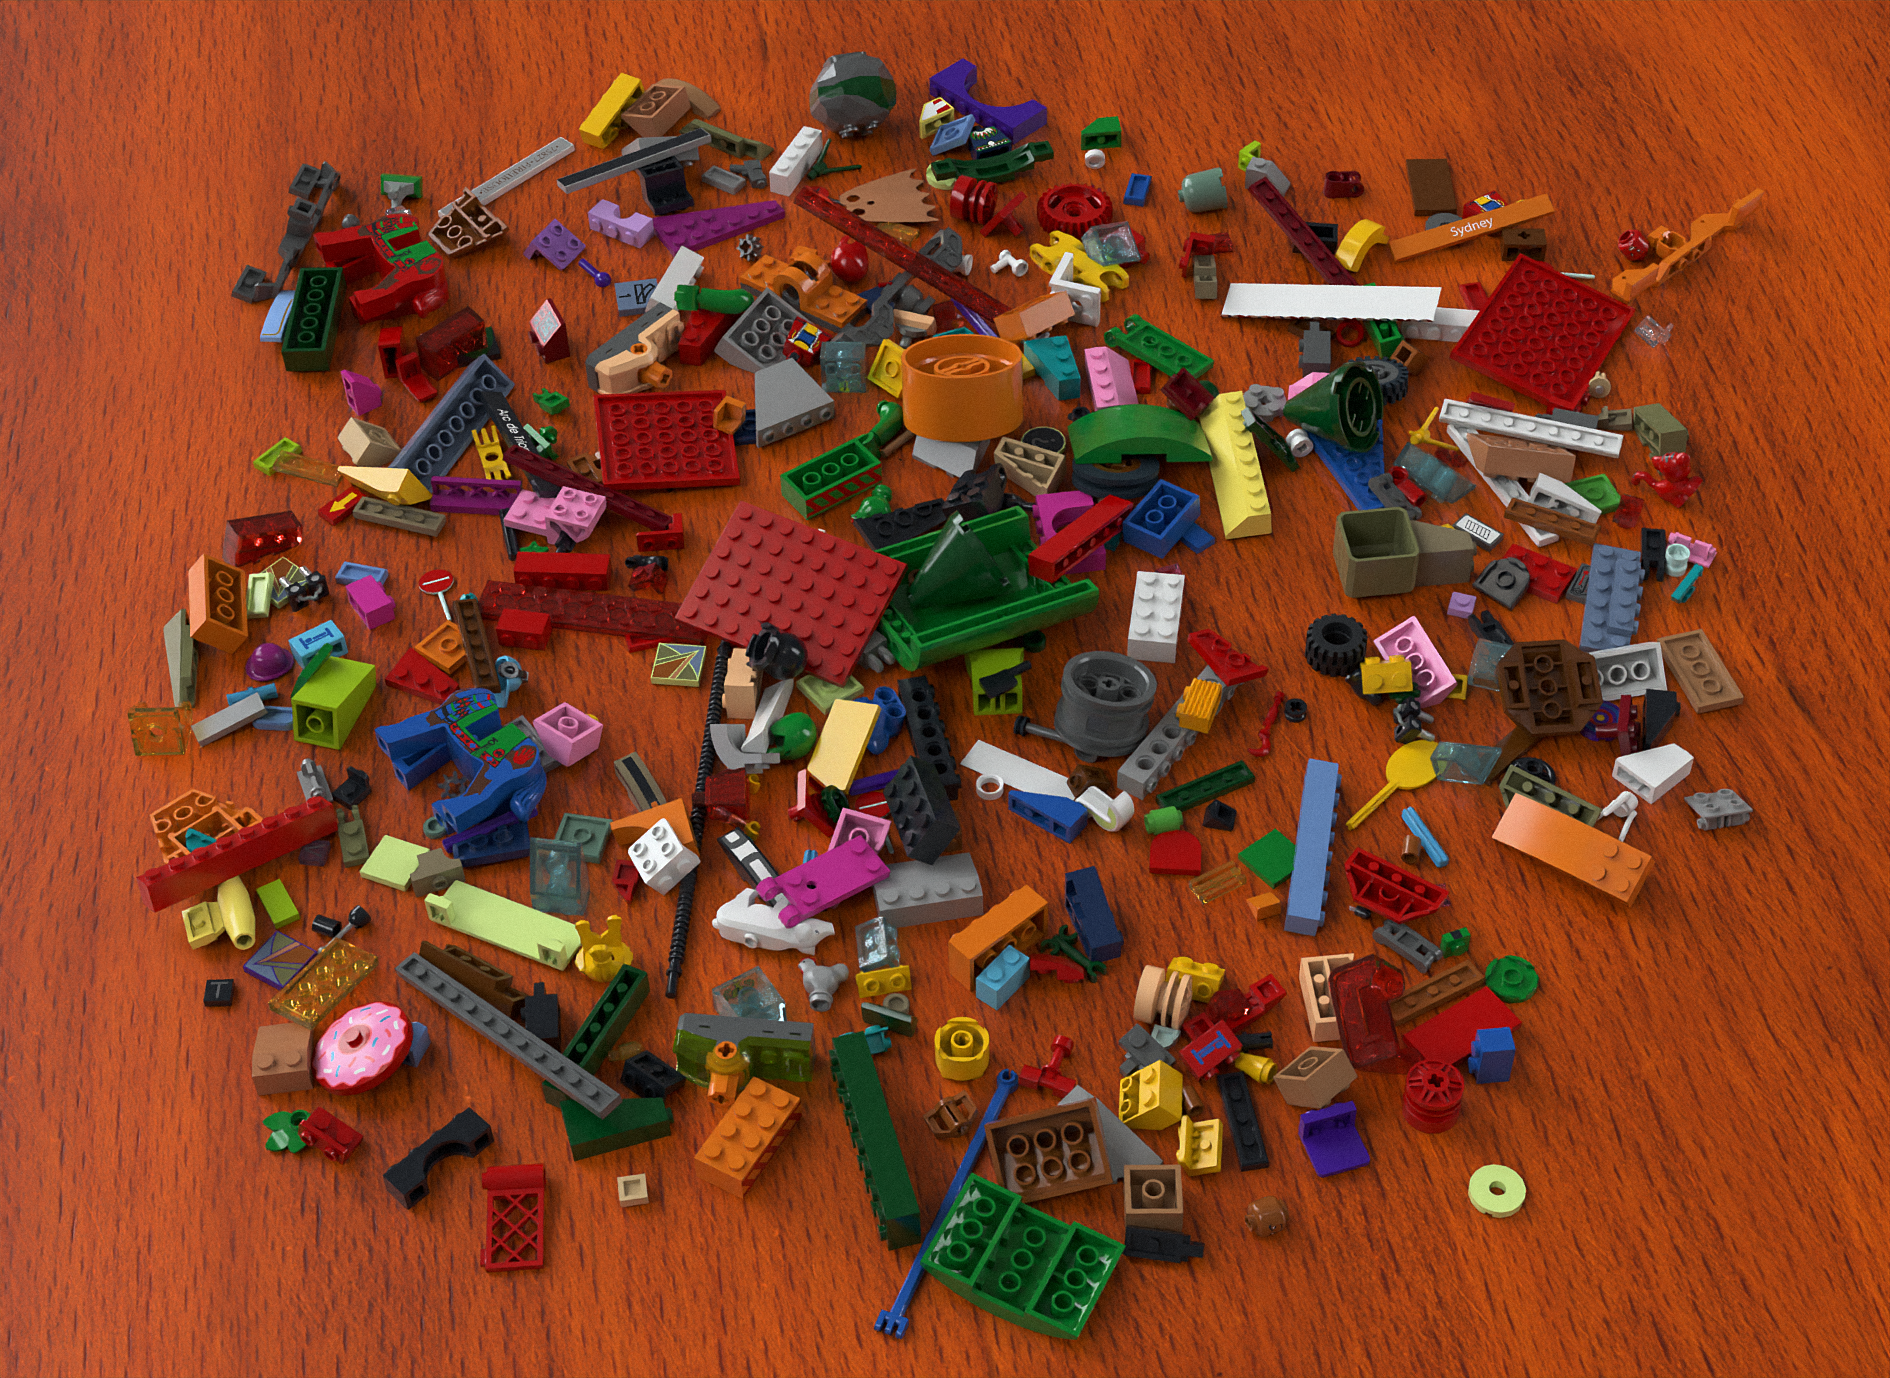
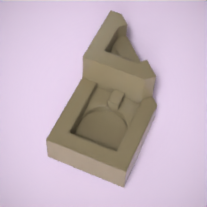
M1604 406L1601 409L1602 412L1597 415L1599 416L1597 424L1599 429L1633 430L1632 409L1608 411V407Z

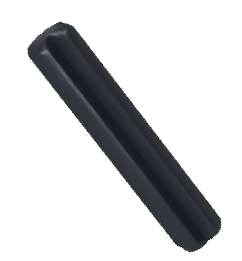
M506 508L499 511L508 558L514 561L516 560L517 552H520L515 528L504 526V518L510 510Z

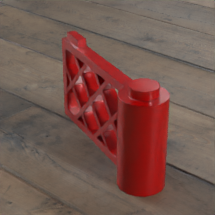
M534 1163L487 1167V1172L482 1173L483 1190L487 1189L486 1249H480V1267H485L486 1273L544 1269L545 1164ZM538 1197V1204L530 1212L520 1205L526 1198ZM506 1199L511 1205L500 1214L494 1208V1200ZM517 1208L525 1217L514 1226L506 1218ZM531 1220L538 1226V1230L528 1238L520 1229ZM503 1222L511 1230L500 1240L493 1234V1230ZM517 1234L525 1242L514 1252L506 1243ZM531 1246L537 1251V1260L524 1261L520 1255ZM500 1248L511 1255L503 1263H492L493 1255Z

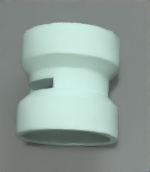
M1671 544L1666 549L1664 572L1674 577L1682 576L1687 569L1690 551L1682 544Z

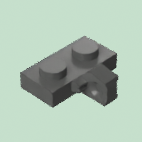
M1138 1023L1118 1041V1045L1127 1052L1124 1055L1127 1060L1119 1067V1073L1124 1078L1158 1060H1162L1171 1067L1176 1064V1059Z

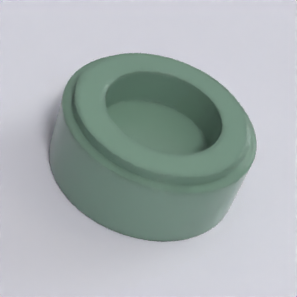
M435 817L427 819L423 824L424 834L428 838L439 839L447 834L446 829L439 825Z

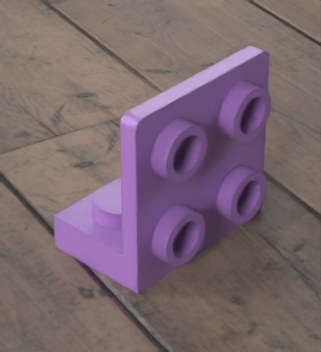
M554 219L531 241L523 255L530 260L535 254L537 256L542 254L560 271H563L585 249L586 245L558 220Z

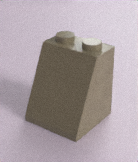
M1410 520L1420 551L1415 587L1469 582L1470 573L1474 572L1473 556L1477 555L1476 542H1472L1470 533Z

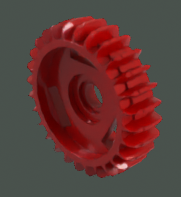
M1070 182L1068 185L1062 183L1060 187L1054 185L1053 189L1048 188L1047 192H1043L1037 203V221L1039 226L1043 228V231L1048 232V235L1053 231H1060L1075 237L1079 241L1083 238L1088 240L1089 237L1095 238L1096 234L1102 235L1103 231H1107V227L1110 226L1113 218V205L1110 197L1107 196L1105 191L1101 192V188L1095 189L1094 185L1087 186V183L1084 185L1079 184V182L1077 184Z

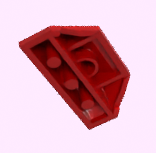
M1359 847L1354 850L1344 864L1353 901L1398 924L1436 913L1449 896V891Z

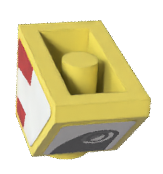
M941 97L925 103L919 120L921 139L937 133L939 126L954 121V108Z

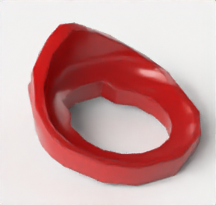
M1344 320L1337 327L1336 339L1344 347H1355L1364 338V330L1359 320ZM1346 327L1355 329L1358 332V337L1353 341H1347L1341 335L1342 330Z

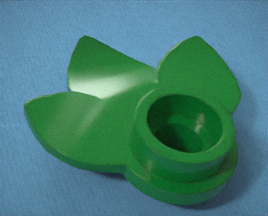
M296 1110L292 1113L280 1111L265 1118L263 1124L273 1131L266 1142V1150L279 1152L288 1148L293 1154L301 1151L306 1144L298 1135V1125L302 1120L306 1121L311 1114L305 1110Z

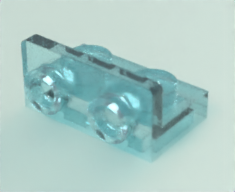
M881 915L855 926L859 968L864 973L886 964L891 968L899 967L898 959L901 957L896 942L898 931L893 923H889Z

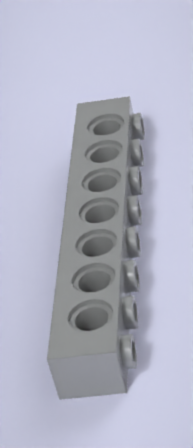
M1209 665L1197 677L1198 680L1202 679L1203 681L1216 682L1222 685L1221 702L1215 715L1220 712L1222 704L1226 699H1231L1236 687L1243 684L1240 683L1227 687ZM1183 695L1117 771V788L1143 800L1149 792L1152 793L1155 790L1160 778L1168 774L1171 765L1175 761L1180 760L1185 748L1194 743L1199 731L1179 727V718L1176 717L1178 704H1184L1185 701L1183 700Z

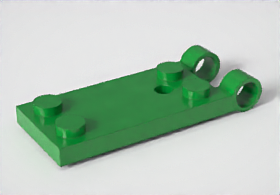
M1133 314L1125 319L1124 326L1129 332L1127 335L1117 327H1113L1104 333V341L1108 346L1116 347L1118 345L1169 376L1177 374L1184 367L1197 379L1214 366L1213 359L1143 320L1138 314Z

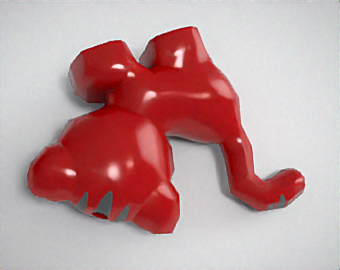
M1669 452L1663 456H1654L1651 458L1654 468L1659 470L1666 479L1658 482L1648 472L1637 471L1632 476L1631 483L1636 486L1640 484V480H1644L1649 487L1656 491L1660 498L1670 502L1679 509L1688 497H1691L1698 489L1703 480L1698 476L1687 477L1692 470L1690 457L1687 453Z

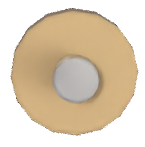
M1596 372L1595 377L1589 382V393L1596 398H1602L1609 394L1611 384L1606 378L1605 373Z

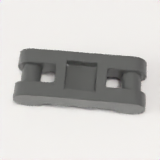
M1383 473L1369 479V488L1386 508L1401 507L1407 510L1409 520L1416 521L1422 517L1420 508L1411 505L1403 492L1393 483V477L1390 473Z
M1388 918L1384 921L1383 927H1378L1372 933L1373 939L1377 943L1390 947L1413 963L1415 968L1421 973H1426L1431 968V963L1439 961L1443 956L1440 948L1405 924H1398Z

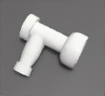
M1003 250L999 255V261L990 266L991 271L995 274L998 270L1010 265L1012 272L1018 277L1023 276L1028 270V263L1022 259L1016 260L1008 250Z

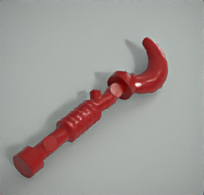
M1278 691L1275 693L1273 706L1270 707L1265 721L1262 722V725L1265 727L1258 732L1262 746L1259 749L1248 748L1247 750L1253 756L1264 757L1271 751V742L1269 740L1271 734L1269 731L1275 723L1279 712L1278 707L1284 700L1285 694Z

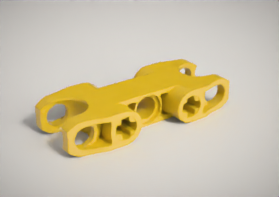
M1053 231L1049 234L1051 247H1046L1039 243L1030 246V257L1042 270L1051 275L1054 274L1064 253H1073V282L1101 288L1100 302L1109 300L1110 290L1108 286H1115L1119 289H1125L1129 286L1128 274L1116 262L1107 257L1097 261L1086 254L1083 244L1071 235L1060 231Z

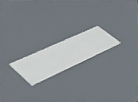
M981 740L975 743L960 763L982 774H997L1003 779L1005 784L1023 792L1061 796L1071 800L1075 798L1066 783L1067 777Z

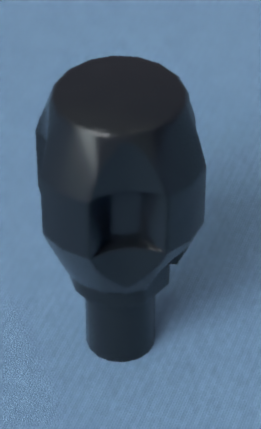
M1005 492V500L999 511L1019 505L1024 511L1033 512L1032 505L1036 504L1026 502L1014 493Z

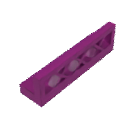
M432 476L433 496L430 508L432 512L499 515L501 509H510L523 489L522 481ZM438 484L446 485L450 489L440 490ZM461 486H468V487H470V488L473 489V490H472V491H465V490H463V489L460 488V487H461ZM484 487H490V488H492V489L495 490V491H494V492H487V491H485V490L482 489V488H484ZM514 488L517 490V494L509 493L505 489Z

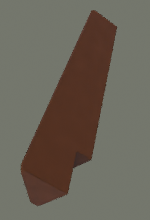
M428 941L421 942L419 956L513 1021L519 1016L521 1008L525 1007V997L529 995L509 987L512 986L514 976L456 945L446 944L444 950Z

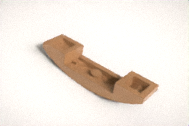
M673 78L661 79L656 83L684 86L690 105L693 108V113L707 120L721 110V107L709 95L690 83Z

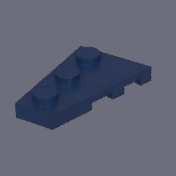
M518 819L519 823L509 827L503 824L498 826L497 831L491 834H478L452 845L454 859L459 858L464 868L532 856L528 823Z

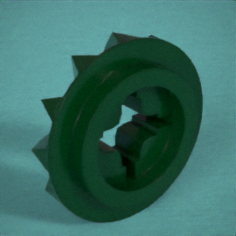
M829 785L821 791L823 797L821 802L824 804V810L828 813V817L832 818L834 823H838L842 808L850 809L844 793L836 786Z

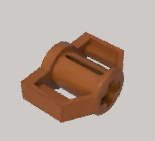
M963 1090L953 1097L950 1096L940 1100L934 1109L922 1116L936 1139L958 1138L970 1130L979 1112L967 1092ZM962 1103L970 1113L968 1119L964 1118L957 1107ZM942 1118L949 1130H941L935 1119Z

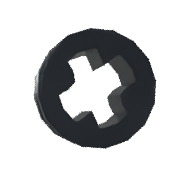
M1293 698L1288 700L1285 704V718L1294 723L1303 721L1306 718L1307 705L1301 699Z

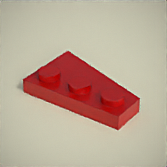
M1208 628L1189 633L1187 639L1189 644L1227 687L1267 676L1269 668L1263 664L1260 666L1256 665L1251 661V656L1245 652L1240 654L1232 649L1230 642Z
M411 647L385 678L386 686L440 705L452 693L460 690L457 682Z

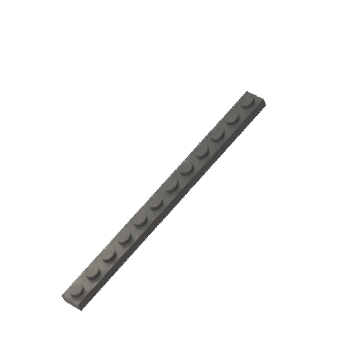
M415 952L394 968L397 975L602 1120L623 1102L619 1093Z

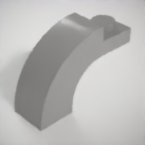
M710 724L711 738L720 760L732 771L743 774L763 773V768H770V763H780V753L742 752L741 747L746 740L745 724Z

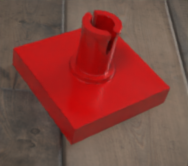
M1021 191L979 231L984 238L1002 223L1016 237L1025 227L1012 214L1027 196Z
M807 769L798 772L797 804L788 808L789 817L794 822L806 818L825 836L830 837L834 834L836 823L833 822L832 818L828 817V813L824 810V804L821 802L823 798L821 791L827 786Z

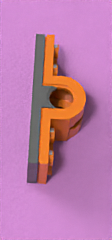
M811 252L802 253L790 264L765 254L740 276L741 289L759 297L768 287L809 321L837 334L848 323L854 326L867 314V300L833 285L832 272L829 266L821 257ZM807 264L817 272L816 279L808 273Z

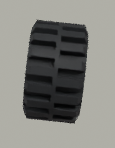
M1334 613L1331 616L1323 615L1321 619L1316 618L1307 630L1305 647L1307 663L1313 665L1312 669L1321 671L1323 675L1330 674L1331 677H1336V675L1344 677L1347 673L1351 674L1354 670L1360 668V662L1365 661L1368 640L1367 631L1363 628L1361 622H1356L1355 618H1348L1344 614L1340 616Z

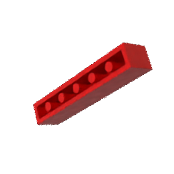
M1109 494L1029 554V575L1050 583L1055 582L1123 530L1122 522L1133 511V502Z

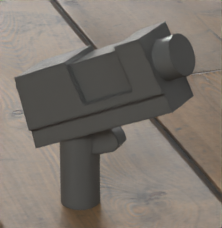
M759 159L743 161L744 165L730 164V172L742 173L743 177L747 176L752 188L763 189L767 186V179L762 172Z

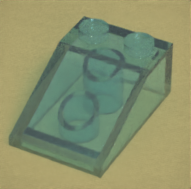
M531 837L530 897L533 909L544 913L554 912L583 916L591 891L582 843Z

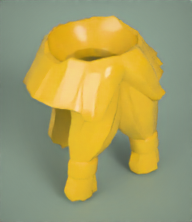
M617 915L608 917V930L602 935L591 932L588 921L580 920L575 924V929L578 931L583 947L577 954L574 962L579 971L593 981L600 983L612 981L622 965L627 964L630 966L633 960V952L630 951V947L621 942L620 930L622 921L621 917Z

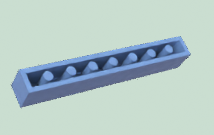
M1311 758L1308 760L1303 784L1295 844L1296 857L1294 855V871L1292 870L1284 931L1315 936L1318 926L1323 927L1325 911H1321V906L1325 907L1328 891H1323V888L1328 886L1330 871H1326V866L1330 867L1333 853L1328 851V847L1333 846L1335 832L1331 831V827L1335 828L1337 813L1333 812V808H1337L1340 796L1339 793H1335V790L1340 788L1342 775L1338 774V763Z

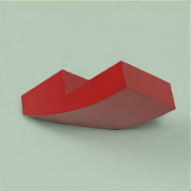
M617 859L611 881L614 888L629 904L632 903L641 877L634 862Z

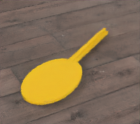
M1418 740L1410 742L1395 751L1386 766V778L1389 783L1346 822L1348 829L1354 830L1397 788L1405 790L1416 789L1432 782L1441 773L1445 765L1446 754L1443 747L1434 741Z

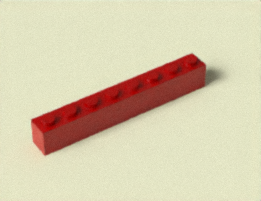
M322 796L309 798L301 805L289 807L276 816L264 818L258 824L241 828L231 836L221 837L215 843L206 847L196 848L192 853L181 858L171 859L161 867L147 870L143 875L136 877L143 904L156 913L337 831L338 825L332 803Z

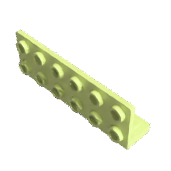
M458 880L453 882L444 896L439 897L429 893L424 900L429 920L561 971L565 970L582 945L578 931L575 929V924Z

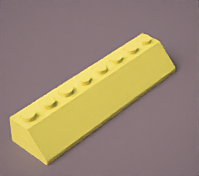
M1242 391L1219 394L1203 414L1199 416L1201 427L1212 454V461H1209V466L1226 539L1272 533L1271 511L1253 435L1243 425L1245 420L1241 411L1246 406Z

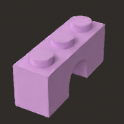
M604 199L588 212L590 229L637 248H641L655 235L652 218L635 212L631 217L621 219L619 205Z

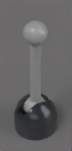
M356 905L348 915L349 924L325 947H320L318 955L321 957L327 956L328 950L352 927L362 928L371 921L370 915L361 906Z

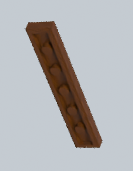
M477 599L453 601V610L474 688L488 689L493 694L501 693L500 682Z

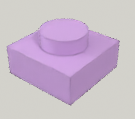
M1453 592L1447 614L1468 619L1467 617L1473 613L1476 596Z

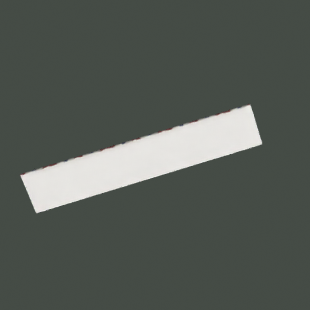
M1231 283L1220 317L1433 322L1442 287Z

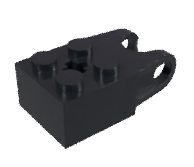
M1001 463L993 464L988 470L980 474H975V471L972 469L965 471L956 484H954L941 508L946 519L948 520L949 516L957 510L965 522L998 512L1005 500L1004 491L1007 484V475Z

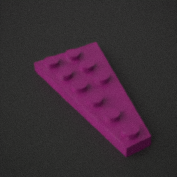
M776 200L655 217L652 219L654 234L675 257L681 246L693 252L783 219L785 218V211Z

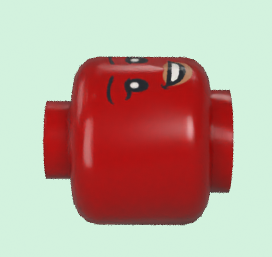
M1629 229L1620 235L1618 249L1627 260H1642L1647 256L1650 243L1639 230Z

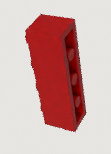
M517 552L513 573L516 588L609 591L612 564L610 554Z

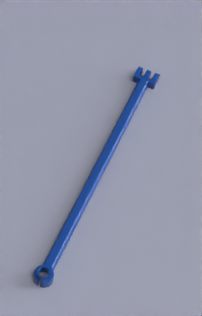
M1004 1069L997 1075V1089L891 1311L881 1310L874 1330L880 1332L884 1324L888 1323L885 1328V1334L891 1336L895 1327H898L895 1337L903 1338L909 1326V1319L905 1318L904 1315L925 1272V1269L920 1265V1261L979 1159L987 1142L984 1125L998 1119L1008 1095L1015 1092L1018 1088V1076L1013 1070L1010 1072V1080H1005V1078H1009V1069Z

